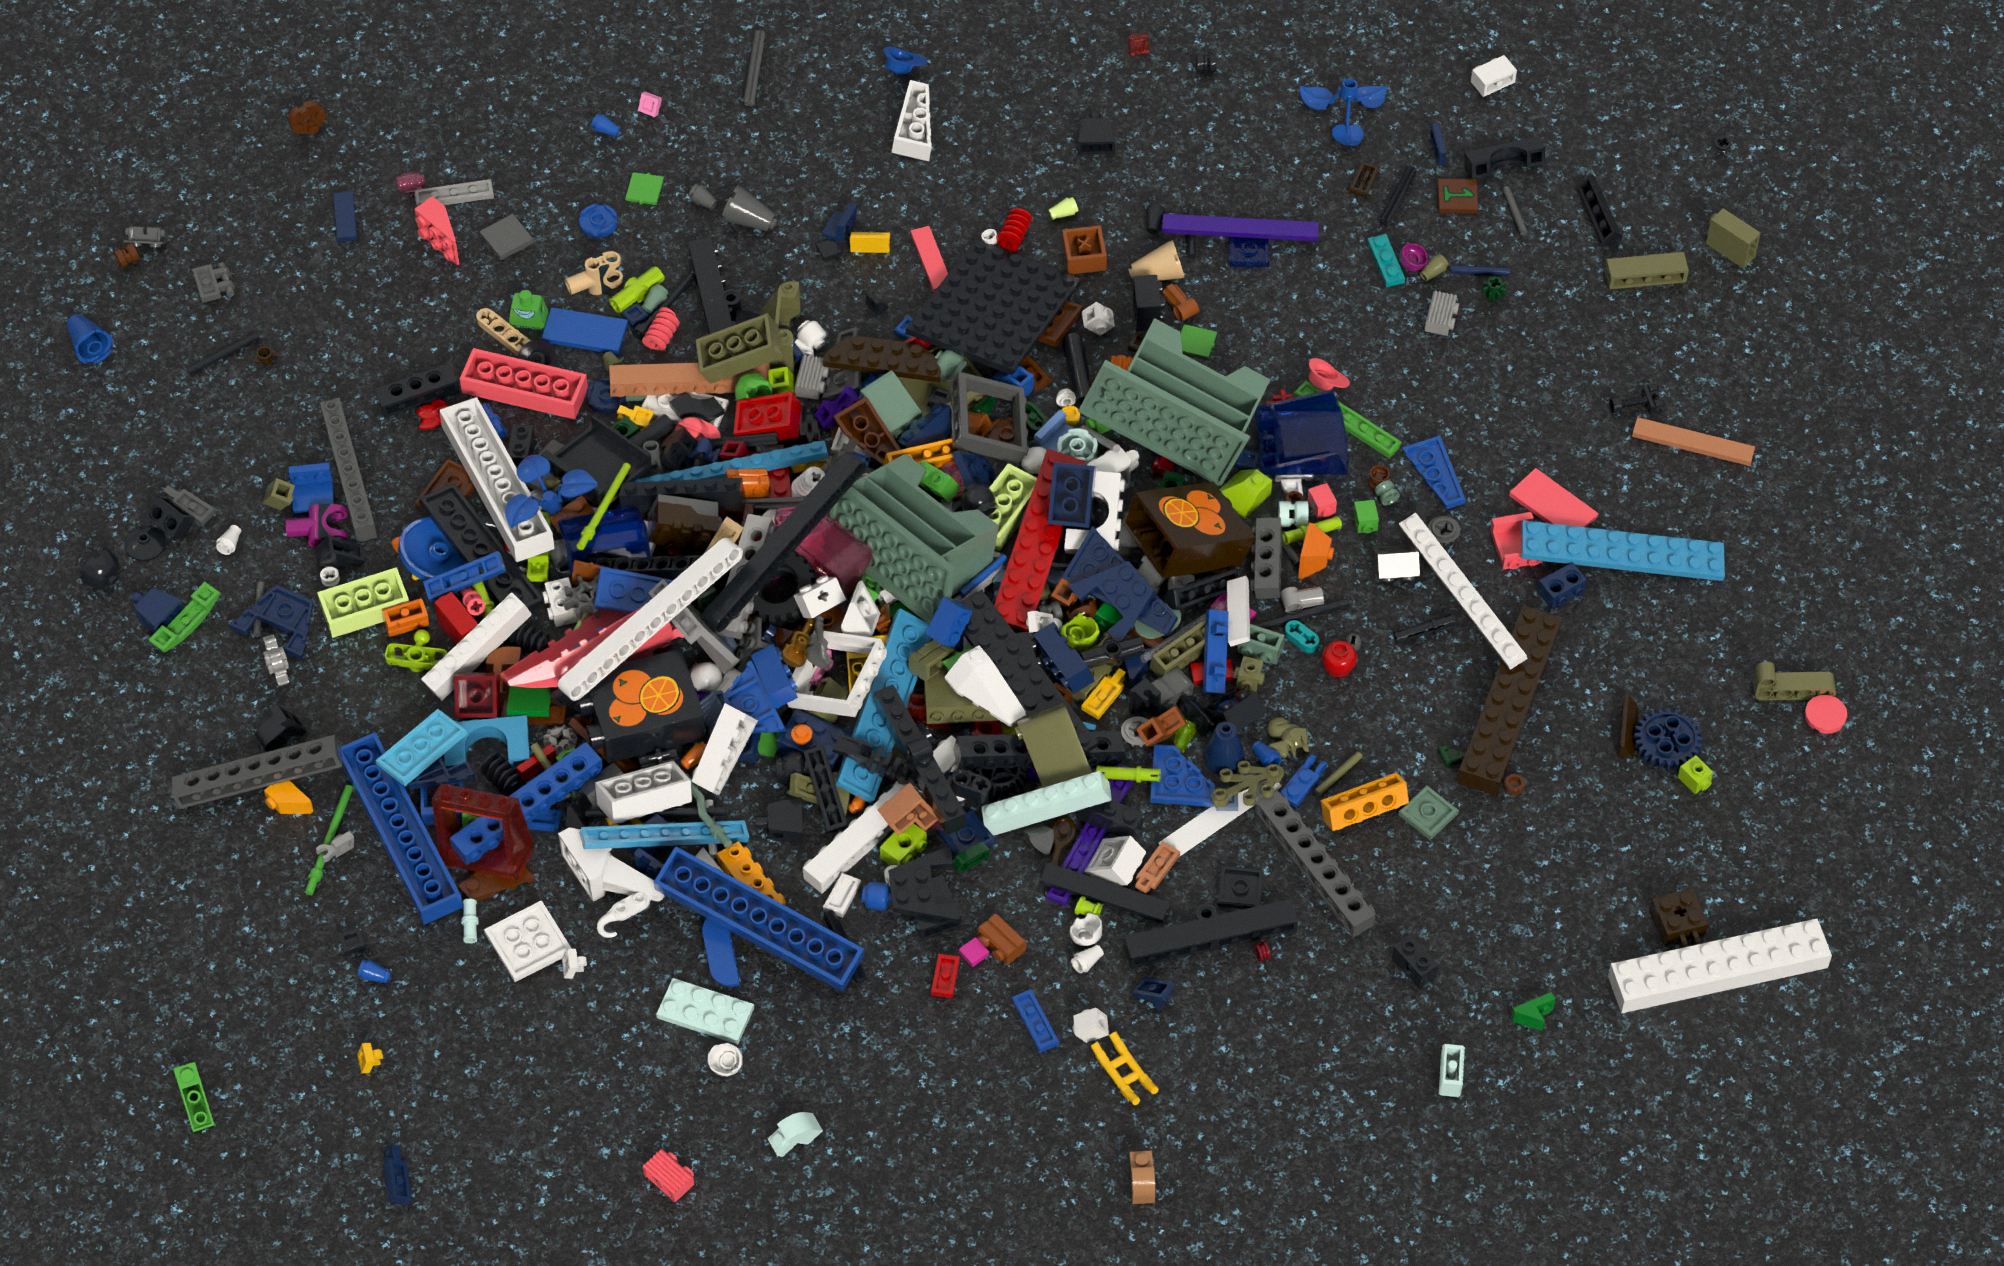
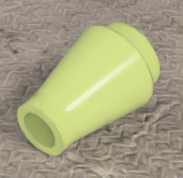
M1067 197L1054 207L1048 209L1052 220L1075 215V212L1079 211L1073 197Z

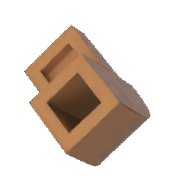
M1152 1151L1130 1152L1132 1204L1155 1203V1173Z

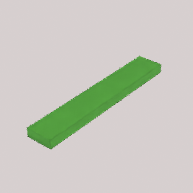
M1307 380L1294 392L1296 399L1302 400L1304 404L1389 459L1401 447L1402 442L1321 389L1316 388Z

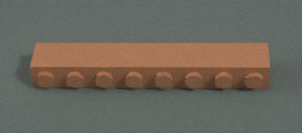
M699 363L609 365L610 397L682 395L692 392L696 394L735 393L737 382L747 373H758L769 381L768 370H770L769 363L710 384L700 373Z

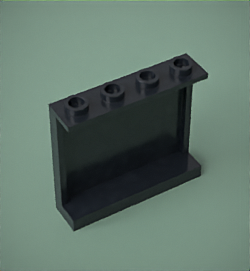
M593 415L591 416L592 426L556 453L552 454L546 450L541 456H544L550 463L551 469L549 473L562 481L566 473L575 469H581L589 473L598 486L582 494V496L599 507L624 463L630 464L631 468L622 483L635 482L651 470L652 466L651 455L647 450L640 448L632 440L621 435L618 430H614L605 421ZM621 485L617 490L615 496L620 493Z

